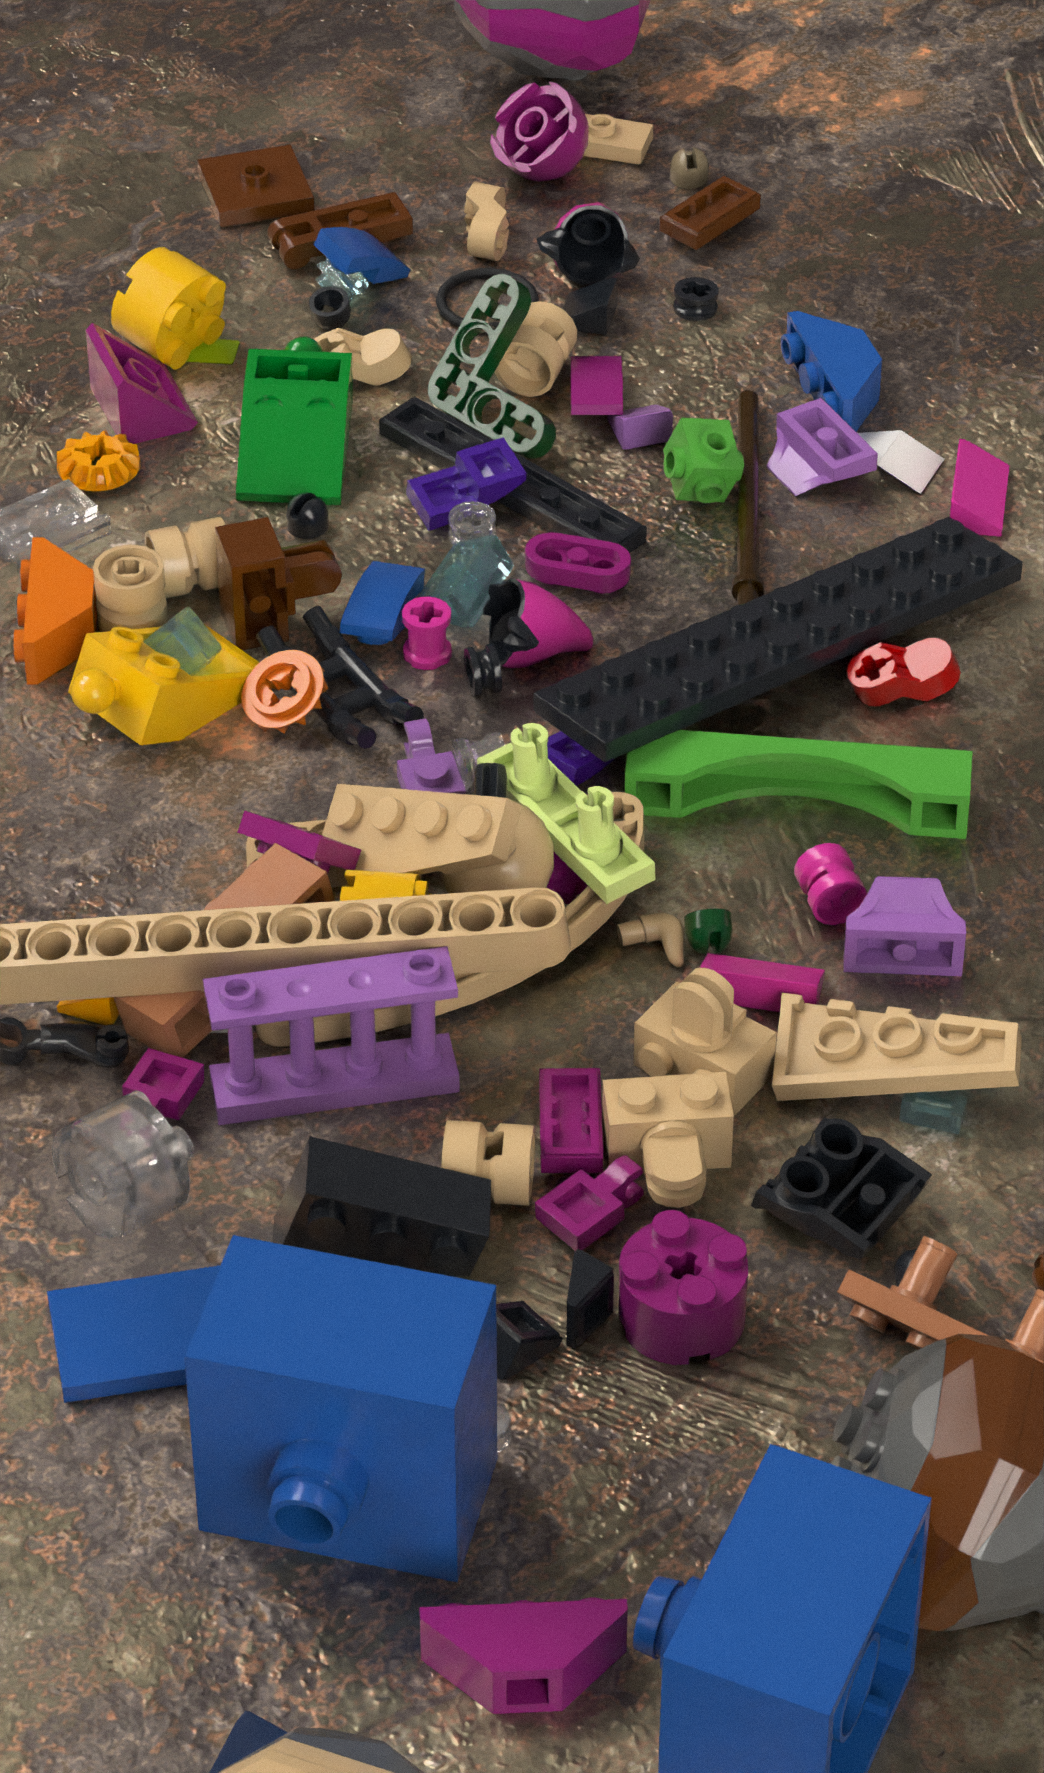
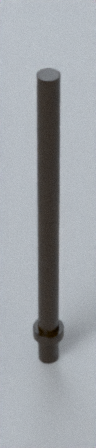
M745 390L738 396V450L743 455L744 470L741 479L738 481L737 576L732 581V595L737 601V605L764 595V581L759 576V398L757 393L751 390Z

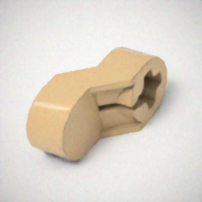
M474 182L466 193L464 211L466 215L464 218L467 224L466 231L468 232L467 251L470 256L499 261L507 249L509 233L507 227L509 223L506 218V194L504 187Z
M336 328L314 338L321 346L323 352L352 353L353 379L373 386H380L397 379L411 365L412 356L401 336L394 329L385 328L362 336Z

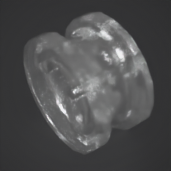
M470 501L460 503L450 510L448 515L450 526L448 537L450 543L455 548L467 552H477L485 550L494 544L496 539V514L489 505Z

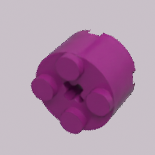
M665 1210L654 1216L652 1223L634 1233L626 1242L620 1254L618 1285L619 1321H621L625 1328V1337L631 1346L650 1359L671 1365L689 1364V1357L710 1353L711 1360L728 1352L740 1339L746 1320L748 1259L747 1248L743 1239L729 1233L714 1223L696 1218H688L683 1212L677 1210Z

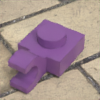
M427 719L404 722L409 742L404 743L407 759L397 761V778L401 789L466 794V789L452 751L435 754L432 734Z

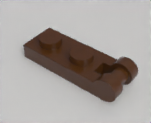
M391 192L277 219L270 224L267 235L272 245L279 250L280 258L284 264L294 270L307 265L311 258L324 255L314 246L320 229L331 227L356 228L373 235L381 243H385L394 238L413 234V218L396 192Z

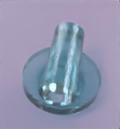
M327 257L324 262L320 261L316 265L322 273L315 279L320 287H340L346 291L350 302L354 299L353 296L363 293L369 286L368 279L361 272L345 275L343 272L335 269Z

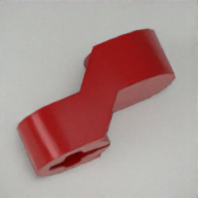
M926 638L905 648L880 642L854 656L847 669L848 680L857 697L863 704L868 706H882L901 697L928 702L951 690L959 681L961 674L959 663L951 647L940 638Z

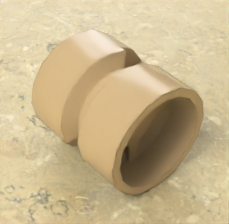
M542 301L531 303L528 314L495 370L497 379L507 389L518 395L528 397L540 396L551 389L577 341V328L567 312L552 303Z
M221 516L191 522L186 532H182L176 525L145 532V547L155 550L163 560L166 584L163 592L166 599L190 594L193 585L196 584L204 591L219 588L215 527L225 525Z
M128 544L108 549L96 558L93 565V577L97 597L96 611L99 632L111 631L114 627L140 629L168 626L167 601L163 592L166 585L162 557L155 550L141 545Z
M447 1120L444 1131L441 1168L490 1179L491 1198L495 1204L529 1206L534 1176L535 1125L500 1123L494 1132H487L482 1122Z

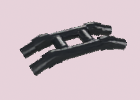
M315 606L303 615L305 623L316 639L315 643L326 658V660L319 662L325 670L323 672L325 682L328 683L346 675L358 687V689L334 699L325 691L320 696L322 709H312L328 725V730L335 738L348 745H356L364 749L373 746L376 741L375 730L362 724L361 720L352 716L372 706H376L377 712L394 724L404 725V722L424 719V713L420 707L409 703L408 699L401 697L394 689H389L350 649V644L343 638L338 628L333 626L321 606ZM273 625L263 628L256 635V639L267 657L280 651L292 650L290 646L285 644Z

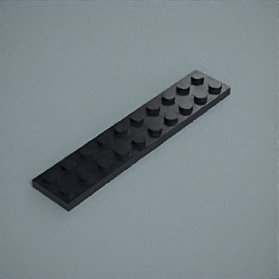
M950 517L940 519L924 528L904 536H899L893 541L872 550L859 553L839 564L819 570L813 575L787 586L776 588L768 594L744 604L736 605L728 611L702 622L691 624L683 630L659 640L651 641L643 647L617 658L606 660L598 666L572 677L564 678L558 683L534 692L533 712L599 759L607 762L1020 581L1023 561L1001 549L999 545L986 540L968 529L961 522Z

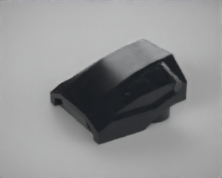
M824 1117L813 1131L811 1139L806 1145L803 1146L801 1144L795 1156L783 1163L779 1174L774 1179L770 1178L766 1185L763 1184L756 1191L750 1206L755 1209H766L802 1233L833 1246L844 1255L862 1259L911 1206L929 1183L932 1174L883 1139L862 1135L856 1126L846 1120L837 1118L827 1119Z

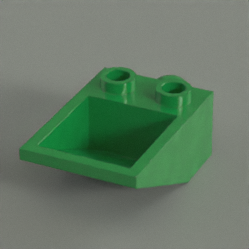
M304 336L291 340L284 350L248 349L243 387L236 501L289 503L295 495L309 492L321 498L326 505H341L353 404L352 353L323 352L317 341Z

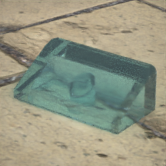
M488 535L455 543L417 598L430 596L445 601L451 608L450 624L464 628L474 627L483 614L485 603L490 598L488 593L489 586L492 583L502 584L512 571L513 562L497 535Z

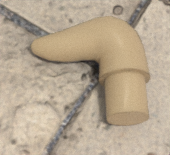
M654 913L638 916L637 920L617 924V933L622 947L640 942L647 944L653 941H661L669 962L677 968L683 966L684 928L682 922L676 916L667 913Z

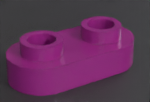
M548 532L536 535L527 542L525 546V569L532 578L545 584H556L607 594L623 588L629 582L631 576V556L626 548L617 543Z

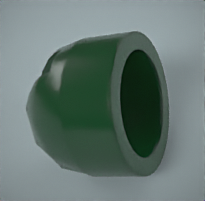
M719 908L702 909L684 916L687 940L697 953L706 954L709 944H711L714 954L721 953L728 947L733 931L730 911Z

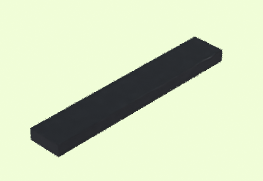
M415 396L379 419V434L442 470L455 466L457 451L493 441ZM513 452L527 473L526 481L497 500L499 503L550 532L617 543L626 548L629 553L647 541L646 526Z

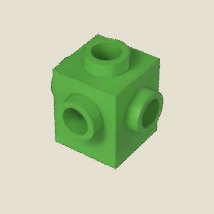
M681 417L663 449L664 472L666 477L671 479L676 500L699 501L701 503L725 502L735 483L742 477L744 459L741 451L737 450L729 420Z

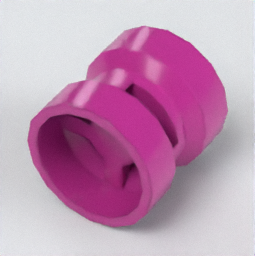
M824 843L816 845L802 854L795 864L794 875L803 893L808 895L807 902L816 920L823 924L837 925L845 923L846 917L860 907L867 895L859 875L854 873V865L846 849L839 844Z

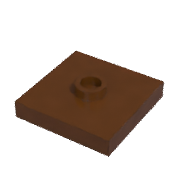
M291 144L197 159L198 175L220 227L287 217L315 210L314 196Z

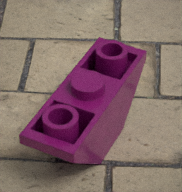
M590 1597L579 1601L533 1602L519 1600L509 1604L465 1605L449 1603L436 1607H419L421 1661L492 1714L563 1711L627 1652V1599L604 1600Z

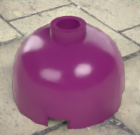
M535 82L523 86L509 96L499 108L495 117L499 126L496 131V137L491 134L490 141L495 157L524 179L541 182L561 178L574 169L583 158L588 146L589 125L583 108L571 94L554 82H549L550 85L541 87Z

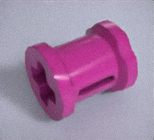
M430 596L415 598L406 603L402 609V621L408 629V639L403 645L404 660L409 662L412 667L421 670H434L441 665L447 664L452 657L451 643L446 639V628L451 622V608L439 598Z

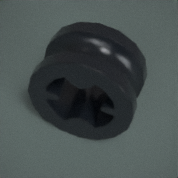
M690 277L678 281L674 287L676 299L674 300L673 309L675 314L689 321H702L713 317L718 309L716 300L718 299L719 288L717 284L709 279Z
M486 644L481 652L475 651L473 647L465 648L464 668L471 695L473 697L480 696L485 688L490 689L492 693L501 692V667L494 644Z

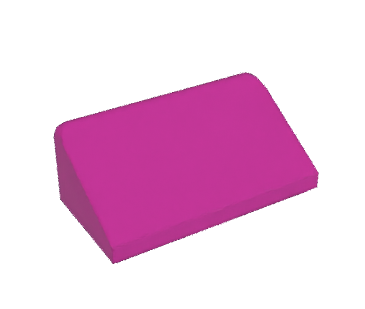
M959 439L950 518L961 522L965 527L978 535L1002 537L1010 465L965 439Z
M712 953L707 954L700 968L716 971L733 986V1004L780 1012L782 993L802 995L804 1003L818 1005L825 977V970Z

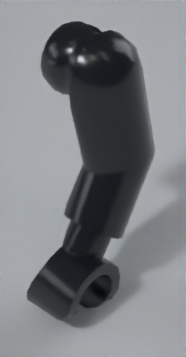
M6 1017L0 1020V1036L20 1044L17 1047H10L0 1042V1062L6 1065L20 1063L25 1059L28 1050H40V1054L71 1053L100 1066L112 1068L123 1063L129 1053L128 1035L123 1028L117 1025H106L100 1028L85 1022L44 1024L40 1025L39 1029L27 1030L24 1024L15 1018Z

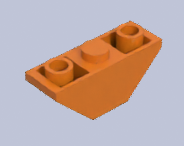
M32 537L31 558L22 559L20 568L22 592H27V594H18L17 597L18 626L24 627V629L14 630L15 662H25L27 685L39 684L79 658L86 633L97 632L98 625L93 569L44 537Z

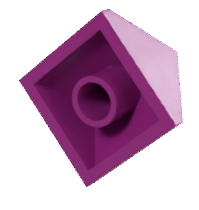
M94 323L88 326L86 329L90 387L116 435L125 434L128 443L136 444L190 431L196 426L198 421L165 364Z

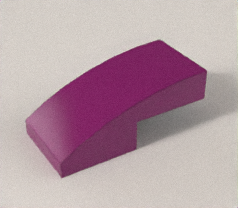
M571 356V415H623L621 356Z

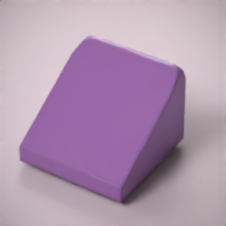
M657 404L623 410V415H607V420L623 450L668 442L672 434L673 414L669 408Z

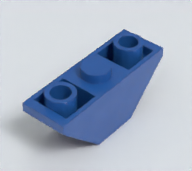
M800 311L788 312L786 334L781 336V351L785 362L788 365L792 364L797 371L801 387L806 394H811L814 400L822 398L857 432L879 401L882 369L881 356L862 329Z

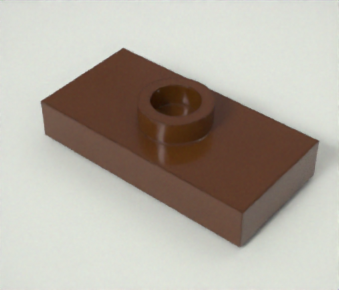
M722 176L660 216L659 231L698 250L759 210L761 194L726 176Z

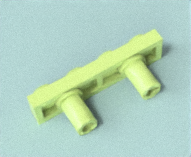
M527 723L522 725L523 734L517 727L511 732V743L477 758V765L481 763H499L505 766L507 773L506 798L528 806L543 820L552 839L554 852L606 904L656 880L655 862L614 823V796L612 792L605 787L593 786L588 788L587 796L548 759V731L545 727L536 723Z

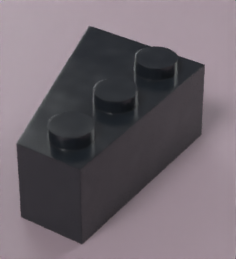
M310 1136L274 1216L272 1243L447 1276H470L489 1238L491 1180Z

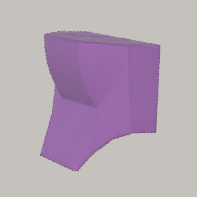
M822 398L777 413V442L766 466L795 497L825 484L877 470L878 453Z
M877 876L860 907L846 917L843 972L962 976L966 921L953 911L938 878Z

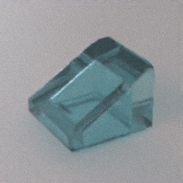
M190 607L181 610L143 641L158 653L169 655L178 660L181 664L180 668L191 676L210 664L222 649L217 639Z

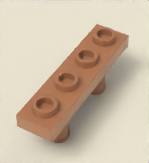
M923 1236L899 1286L892 1285L891 1288H888L848 1269L837 1291L853 1306L849 1316L884 1333L889 1323L909 1333L905 1342L917 1350L957 1334L987 1335L938 1312V1308L933 1305L958 1254L950 1247L926 1236ZM1037 1289L1013 1339H1005V1341L1023 1349L1043 1364L1044 1291Z

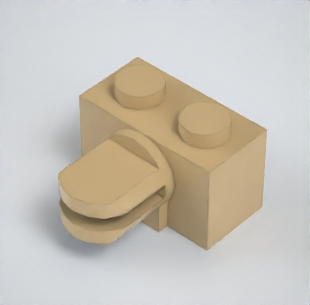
M696 968L683 982L679 983L676 981L635 1022L634 1066L644 1070L651 1077L726 1072L733 1115L735 1116L772 1078L777 1032L746 1017V1010L733 1004L734 988L722 975L708 968Z
M726 1072L603 1080L602 1135L607 1168L619 1157L627 1155L643 1168L648 1191L656 1203L666 1207L677 1208L691 1205L700 1200L706 1186V1169L731 1168L734 1115Z

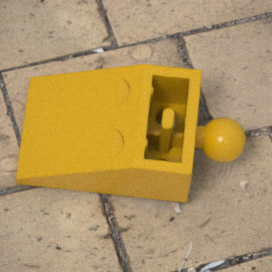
M204 623L140 629L114 627L111 631L86 633L68 693L71 695L74 704L81 711L98 714L139 745L174 742L184 739L242 703L243 685L250 672L260 662Z

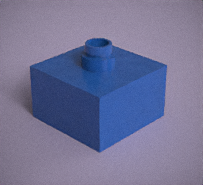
M233 1235L184 1356L199 1531L458 1583L498 1459L496 1285Z
M770 1444L703 1578L692 1576L684 1585L683 1581L658 1576L650 1585L642 1602L634 1629L633 1648L656 1660L660 1658V1668L662 1670L658 1773H868L914 1672L931 1497Z

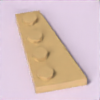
M337 784L322 836L362 849L355 870L419 874L420 880H422V874L440 871L448 875L506 863L522 805L504 797ZM331 865L328 878L334 898H336V892H340L342 886L349 887L344 876L346 869Z
M782 993L772 1088L777 1101L1019 1086L1022 1037L1018 1023L944 1013L937 1020L917 1018L912 1015L911 1009L888 1006L885 1013L856 1010L854 1002L830 999L828 1005L824 1006L804 1003L802 995Z

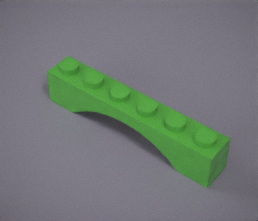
M678 730L627 753L625 793L634 795L641 801L645 816L682 818L705 807L735 799L759 796H802L830 800L861 809L888 821L908 835L966 839L973 751Z

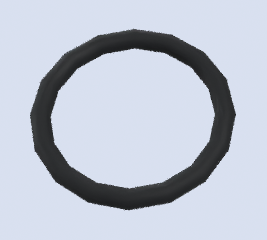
M485 267L466 270L450 277L440 286L436 297V304L440 315L452 325L459 327L464 318L457 316L448 308L446 302L448 293L455 286L466 281L491 278L498 274L510 275L526 286L531 295V303L538 302L539 297L534 285L522 275L506 269ZM490 322L489 324L497 328L499 322Z

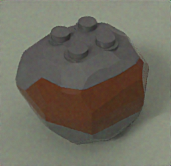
M957 1334L936 1341L904 1356L889 1371L882 1368L878 1369L866 1388L860 1407L848 1404L840 1414L832 1439L841 1444V1451L848 1455V1458L836 1456L830 1464L932 1498L918 1628L933 1631H954L1025 1615L1034 1610L1044 1615V1364L1023 1349L999 1337Z

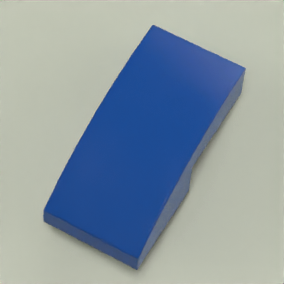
M331 227L320 229L314 246L330 260L331 265L335 269L343 272L345 275L358 272L362 278L370 281L372 284L407 278L411 271L377 238L356 228Z
M373 561L359 579L348 601L340 622V633L355 635L359 642L370 645H381L393 641L405 628L402 621V609L406 603L414 599L424 589L425 568Z

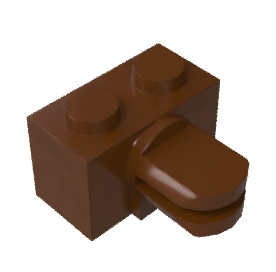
M268 517L215 527L220 612L233 644L241 650L261 647L256 639V635L260 630L270 625L275 626L284 642H289L288 616L296 614L295 600L333 593L341 582L342 572L338 561L335 558L332 547L324 540L281 548Z

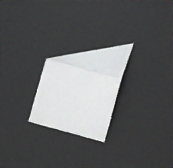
M902 430L858 433L878 453L877 466L919 494L923 492L944 461V458Z

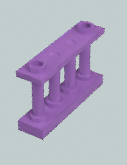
M447 946L203 979L212 1031L228 1029L230 1062L209 1065L210 1083L218 1125L460 1092L459 1072L449 1032L436 1034L435 1001L458 998V987ZM411 1004V1038L375 1042L374 1009ZM350 1012L351 1046L315 1051L313 1017ZM289 1021L291 1054L254 1059L252 1025Z

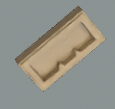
M585 114L589 125V141L583 156L637 165L642 163L653 140V124L616 119L607 114Z

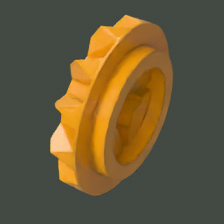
M106 429L99 435H91L84 431L81 439H66L65 448L57 451V471L59 476L68 485L81 490L106 491L118 488L131 481L140 469L137 444L128 443L125 434L111 437ZM96 457H101L100 460H97L96 465H92V461Z

